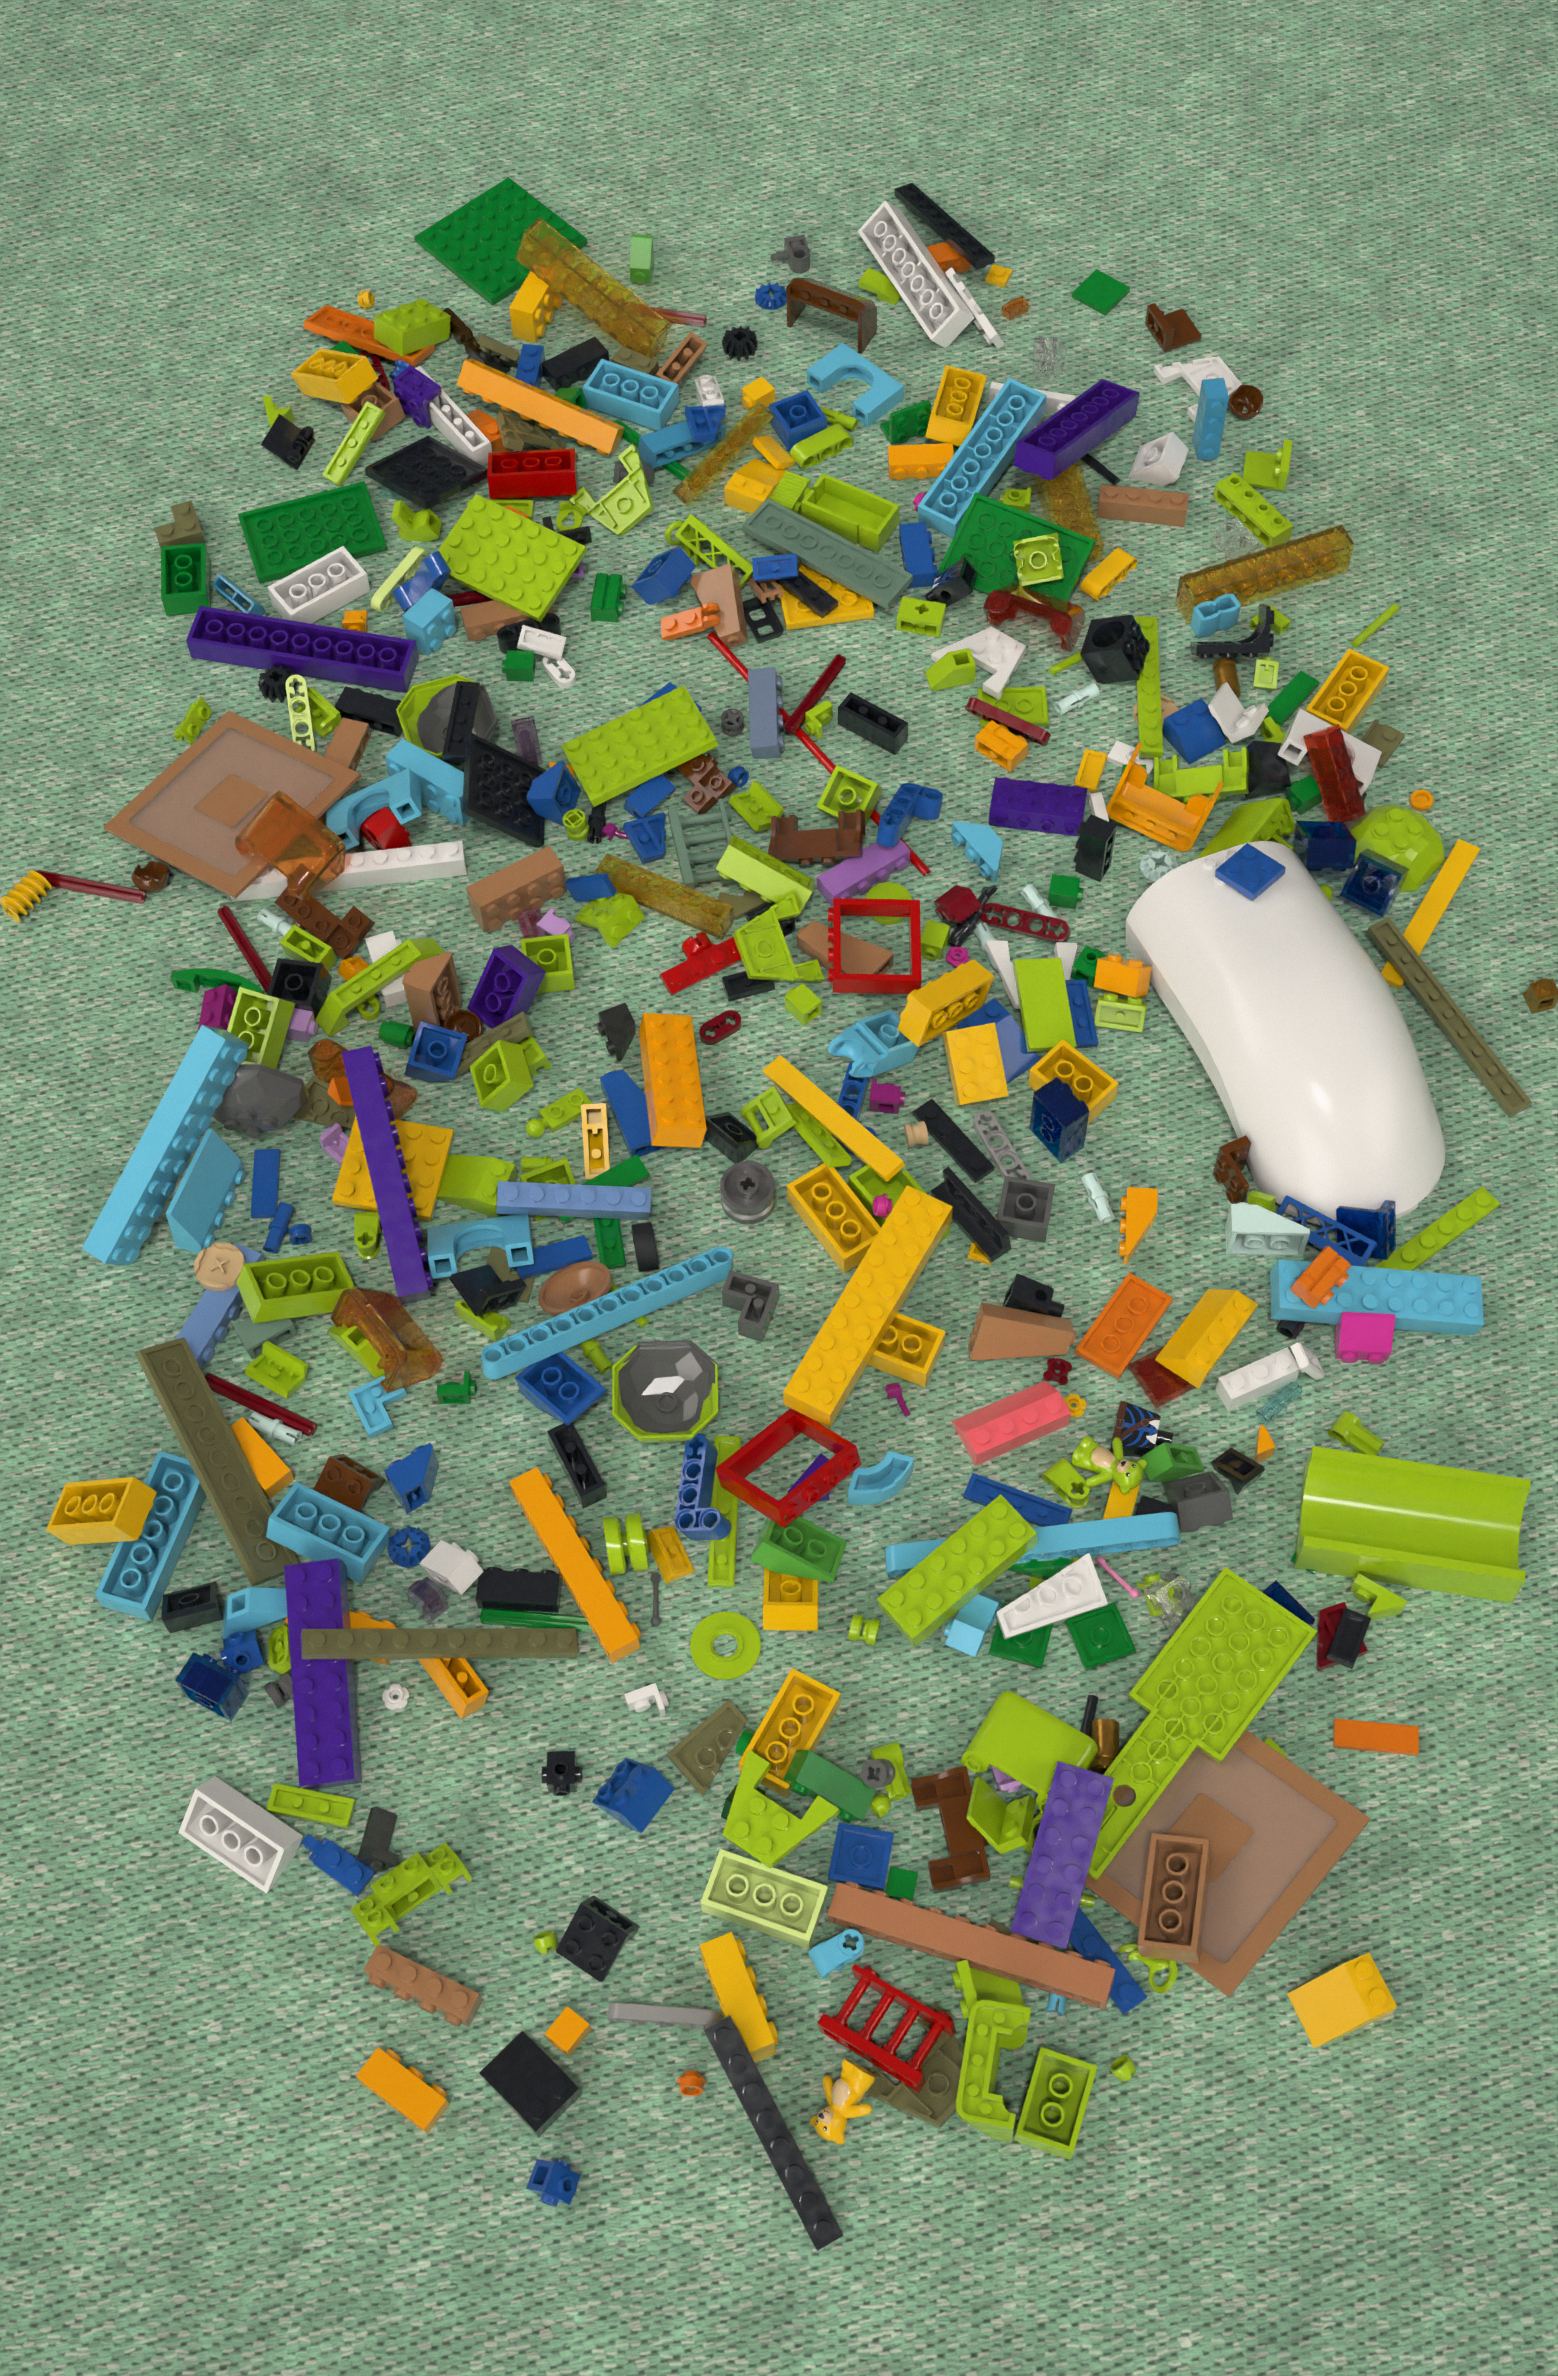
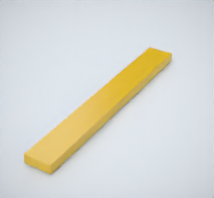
M1458 839L1406 928L1403 936L1419 956L1480 851L1479 847ZM1388 960L1381 974L1388 985L1400 990L1405 981Z
M781 1055L762 1070L770 1081L886 1182L906 1166L901 1158Z

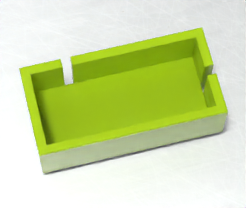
M824 473L813 485V490L811 489L801 502V516L857 544L860 541L861 546L877 553L899 524L900 505Z
M865 1165L849 1176V1187L881 1228L889 1214H887L886 1218L874 1215L873 1200L876 1195L882 1196L883 1193H886L887 1198L892 1199L893 1209L907 1185L927 1194L906 1169L902 1171V1168L886 1182L868 1165ZM951 1223L940 1242L950 1236Z

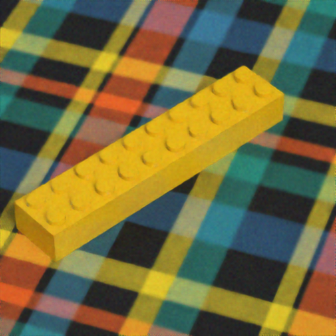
M908 1185L906 1186L783 1391L785 1406L828 1427L832 1426L950 1225L953 1206Z

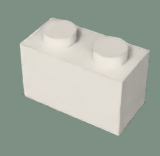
M443 1540L419 1563L434 1581L460 1595L483 1573V1570L477 1564L479 1559L473 1552L468 1549L463 1551L456 1543L449 1544Z

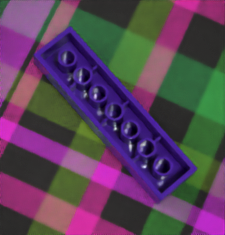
M1101 379L1018 440L1013 466L1021 468L1024 472L1039 475L1045 480H1053L1136 416L1140 392Z
M338 1558L284 1566L299 1787L312 1790L362 1783L353 1659H302L301 1654L302 1629H350L346 1566Z

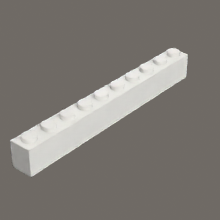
M455 841L273 862L237 898L230 897L232 902L279 897L289 885L286 881L301 863L323 880L314 892L467 875L463 842Z

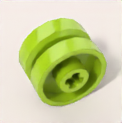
M640 1512L626 1514V1531L621 1532L620 1521L617 1516L603 1518L611 1576L625 1574L627 1570L625 1557L630 1556L631 1566L635 1572L649 1570L646 1553H649L646 1531L642 1529Z

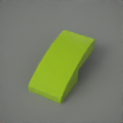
M867 268L859 280L858 287L877 294V299L896 305L902 297L887 276L873 269Z

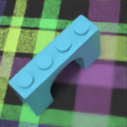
M843 342L807 369V384L821 394L843 379L857 378L867 382L871 388L853 402V417L857 418L858 421L867 427L903 400L904 386L899 381L890 377L884 370L873 365L868 359L859 355L853 348L848 347Z
M410 768L336 801L327 810V838L338 854L359 845V829L361 824L371 814L384 807H390L401 825L422 815L421 785Z
M517 1214L427 1228L428 1260L432 1279L448 1277L457 1273L458 1258L465 1252L479 1247L493 1246L505 1250L509 1268L534 1264L528 1215Z

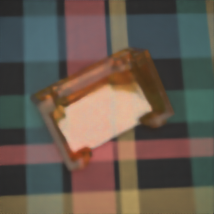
M282 791L274 793L235 838V848L241 855L251 857L255 852L287 877L288 892L303 903L342 874L345 869L346 848L341 838Z
M322 1039L316 1042L307 1052L315 1077L327 1084L331 1082L333 1077H347L342 1052L354 1050V1048L330 1039ZM383 1067L384 1073L379 1075L380 1077H385L390 1096L385 1098V1100H390L396 1120H400L417 1102L418 1093L412 1084Z
M352 1287L343 1290L330 1319L336 1327L346 1325L350 1328L357 1325L381 1357L377 1367L384 1369L385 1379L381 1380L380 1384L387 1393L430 1379L438 1374L442 1363L440 1352L436 1350L395 1295L389 1291L362 1287Z

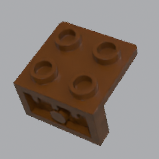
M1156 303L1147 305L1145 325L1164 352L1201 340L1200 332L1184 309L1164 314Z
M1246 1135L1219 1147L1213 1170L1216 1181L1219 1184L1223 1183L1227 1189L1226 1196L1231 1204L1245 1202L1249 1189V1184L1241 1173L1246 1165L1251 1142Z
M339 1454L329 1456L313 1490L360 1512L369 1492L380 1489L386 1479L348 1456Z

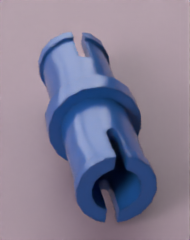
M285 1202L279 1203L274 1220L268 1226L270 1231L262 1248L264 1251L274 1254L279 1252L283 1236L287 1235L289 1230L287 1226L294 1211L292 1205Z

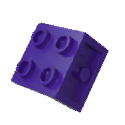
M410 365L392 380L394 394L399 399L405 416L409 415L416 425H423L430 429L431 423L427 404L442 392L441 386Z

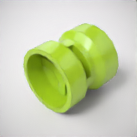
M579 809L567 811L563 816V824L568 837L573 841L585 840L588 835L589 825L584 812Z
M854 1613L848 1640L855 1642L862 1640L867 1645L875 1646L881 1620L876 1618L865 1619L863 1615ZM865 1623L863 1635L861 1636L863 1625Z

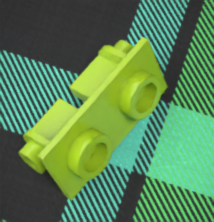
M202 696L195 703H191L190 709L184 717L185 721H181L178 728L174 730L175 739L182 741L185 738L192 745L199 735L200 730L212 713V709Z

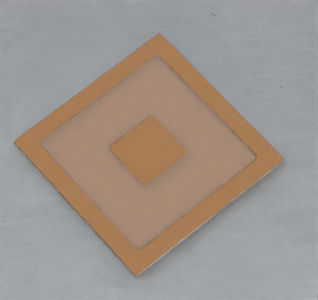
M228 711L103 828L105 831L237 898L361 778V774Z
M1246 1730L1221 1764L1196 1748L1100 1879L1095 1881L1088 1875L1085 1887L1140 1928L1152 1833L1210 1839L1212 1858L1199 1964L1183 1963L1230 1998L1367 1826L1370 1818ZM1128 1786L1118 1787L1113 1793L1114 1801L1122 1807L1132 1805L1136 1799L1135 1792Z

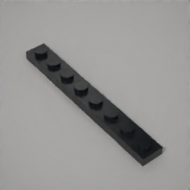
M909 183L895 188V197L974 268L981 269L995 263V255L915 184Z
M728 2015L703 2029L814 2247L818 2251L839 2239L843 2234L731 2016Z

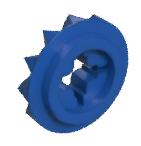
M770 282L768 285L761 284L760 288L756 289V303L768 310L781 308L787 302L785 286H779L778 282L774 285H771ZM770 291L774 295L773 299H771V296L769 295Z
M407 1525L406 1528L397 1529L396 1533L389 1537L387 1550L389 1557L396 1565L410 1568L419 1565L430 1552L431 1545L427 1533H424L419 1527L413 1528ZM407 1537L410 1538L412 1544H417L411 1547L410 1555H408L404 1547H401L406 1545Z

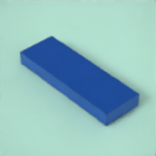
M1086 979L1065 980L1076 1048L1097 1047L1099 1043Z
M280 1149L254 1150L252 1219L274 1218L278 1209Z
M585 1235L535 1248L533 1249L534 1264L516 1266L515 1268L519 1278L526 1279L562 1269L574 1263L592 1260L593 1254Z

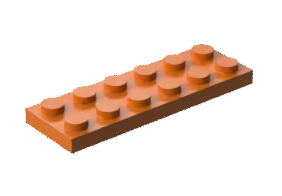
M329 305L323 306L304 321V329L312 331L314 334L329 337L333 341L342 342L344 340L351 347L360 348L370 354L385 357L390 361L402 360L413 367L435 351L434 344L405 356H400L374 339V321Z

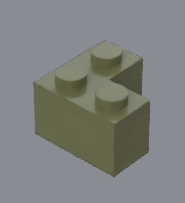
M192 500L171 506L175 522L154 527L160 549L163 546L205 543Z

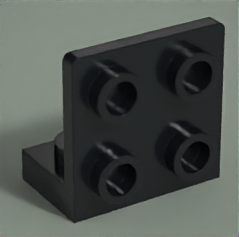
M490 1265L454 1273L449 1278L475 1316L514 1306L527 1287L522 1278L502 1282Z
M593 1895L579 1905L556 1952L599 1982H603L624 1943L635 1936L640 1926Z

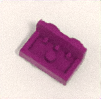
M227 984L204 991L198 1031L201 1025L227 1030L238 992Z

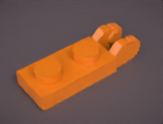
M712 602L706 603L702 607L660 618L661 638L663 640H673L718 625L720 622L719 616L711 614L719 611V605Z

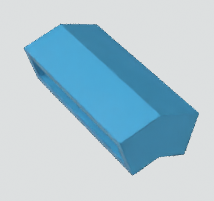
M221 574L217 575L212 586L237 608L248 614L260 616L265 614L263 606L231 579ZM229 587L235 592L232 596L225 589ZM246 601L251 606L248 609L242 603Z

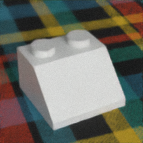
M1174 432L1141 445L1128 477L1160 486L1173 484L1180 476L1179 474L1186 461L1185 458L1189 449Z

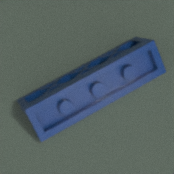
M1286 1195L1276 1214L1282 1216L1290 1203L1299 1209L1301 1216L1291 1219V1221L1296 1223L1302 1221L1303 1226L1307 1227L1305 1220L1315 1217L1321 1220L1323 1229L1310 1231L1307 1241L1308 1245L1319 1251L1329 1246L1339 1256L1347 1260L1351 1266H1369L1367 1261L1377 1246V1242ZM1303 1211L1309 1213V1215L1304 1216ZM1325 1222L1331 1226L1326 1228ZM1339 1229L1343 1231L1346 1241L1333 1243L1329 1239L1328 1232ZM1323 1233H1324L1326 1239H1325L1324 1237L1320 1236L1319 1234H1323ZM1348 1235H1350V1236H1352V1237H1354V1238H1353V1239H1348ZM1362 1241L1369 1246L1361 1258L1352 1253L1350 1244ZM1347 1245L1348 1250L1342 1248L1341 1246Z

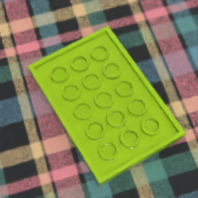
M475 494L438 549L451 569L449 578L540 623L588 551L586 546L478 494Z
M684 685L561 745L593 807L719 746L715 736Z

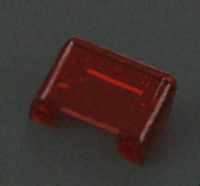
M1013 583L1006 584L992 591L983 606L988 623L998 627L1004 620L1010 619L1014 621L1018 611L1050 621L1051 630L1061 639V648L1070 652L1073 651L1085 622V613L1080 606Z

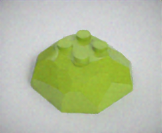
M1395 804L1375 806L1369 809L1340 838L1344 867L1381 893L1416 892L1445 862L1440 832L1424 815Z

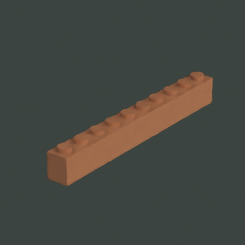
M846 1882V1884L837 1883L827 1913L829 1922L842 1927L854 1929L860 1933L956 1963L968 1960L970 1968L1106 2010L1115 1979V1969L1111 1968V1965L1105 1961L1096 1959L1094 1962L1084 1960L1082 1959L1083 1956L1079 1953L1066 1951L1065 1954L1054 1950V1946L1044 1942H1038V1945L1027 1942V1938L1019 1934L1011 1933L1010 1936L1001 1934L993 1926L984 1924L982 1927L971 1924L969 1919L961 1916L950 1918L944 1916V1913L936 1908L928 1907L927 1910L918 1908L916 1903L910 1900L900 1899V1901L890 1899L888 1894L878 1890H873L872 1893L862 1890L860 1885L853 1882Z

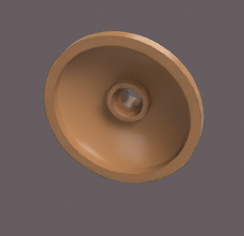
M594 1261L578 1262L566 1266L550 1276L542 1285L538 1294L539 1304L547 1314L558 1316L606 1295L612 1284L611 1273L604 1264Z

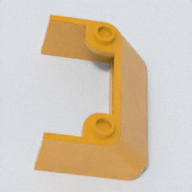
M1138 742L1107 805V814L1111 819L1177 851L1186 852L1192 848L1224 783L1219 781L1211 799L1204 795L1196 794L1190 797L1187 804L1165 795L1144 784L1148 776L1147 771L1143 766L1134 762L1143 745Z

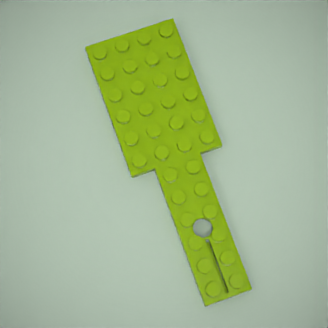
M1227 1567L1222 1570L1128 1694V1698L1149 1712V1715L1103 1774L1115 1779L1102 1822V1830L1099 1833L1088 1873L1095 1881L1100 1879L1196 1748L1217 1763L1221 1764L1317 1635V1630ZM1128 1786L1133 1789L1136 1799L1132 1805L1122 1807L1114 1801L1113 1793L1118 1787Z

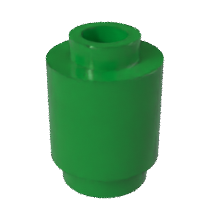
M393 1020L383 1021L378 1033L379 1039L383 1040L385 1044L406 1050L409 1045L413 1046L416 1036L413 1026Z

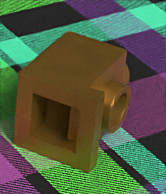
M1542 978L1532 982L1527 992L1522 994L1531 1014L1555 1008L1558 1001V988L1553 978Z

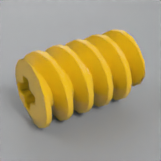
M32 870L27 872V877L20 879V883H16L13 886L14 890H8L7 896L0 898L3 910L18 923L21 922L19 913L23 916L28 915L25 907L33 910L34 905L32 901L38 904L41 903L38 897L39 894L47 897L45 888L53 890L51 884L44 876Z

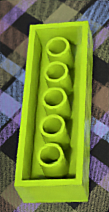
M1000 1494L877 1598L879 1608L916 1648L1037 1545V1532Z

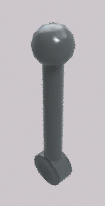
M655 1572L650 1577L653 1582V1617L651 1618V1624L659 1626L661 1624L659 1617V1582L661 1581V1575Z

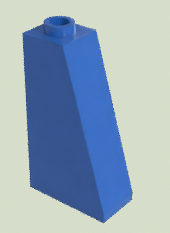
M622 1069L608 1072L600 1077L601 1089L630 1157L636 1154L641 1157L667 1148L668 1146L651 1145L646 1095Z

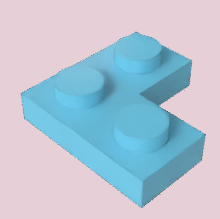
M396 1370L348 1392L369 1439L394 1428L384 1406L407 1396Z

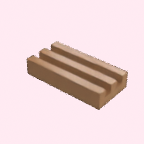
M753 578L748 580L750 589L762 603L766 602L767 597L770 601L775 600L774 595H777L778 598L783 597L782 588L775 580L766 581L772 590L767 588L765 582H755Z

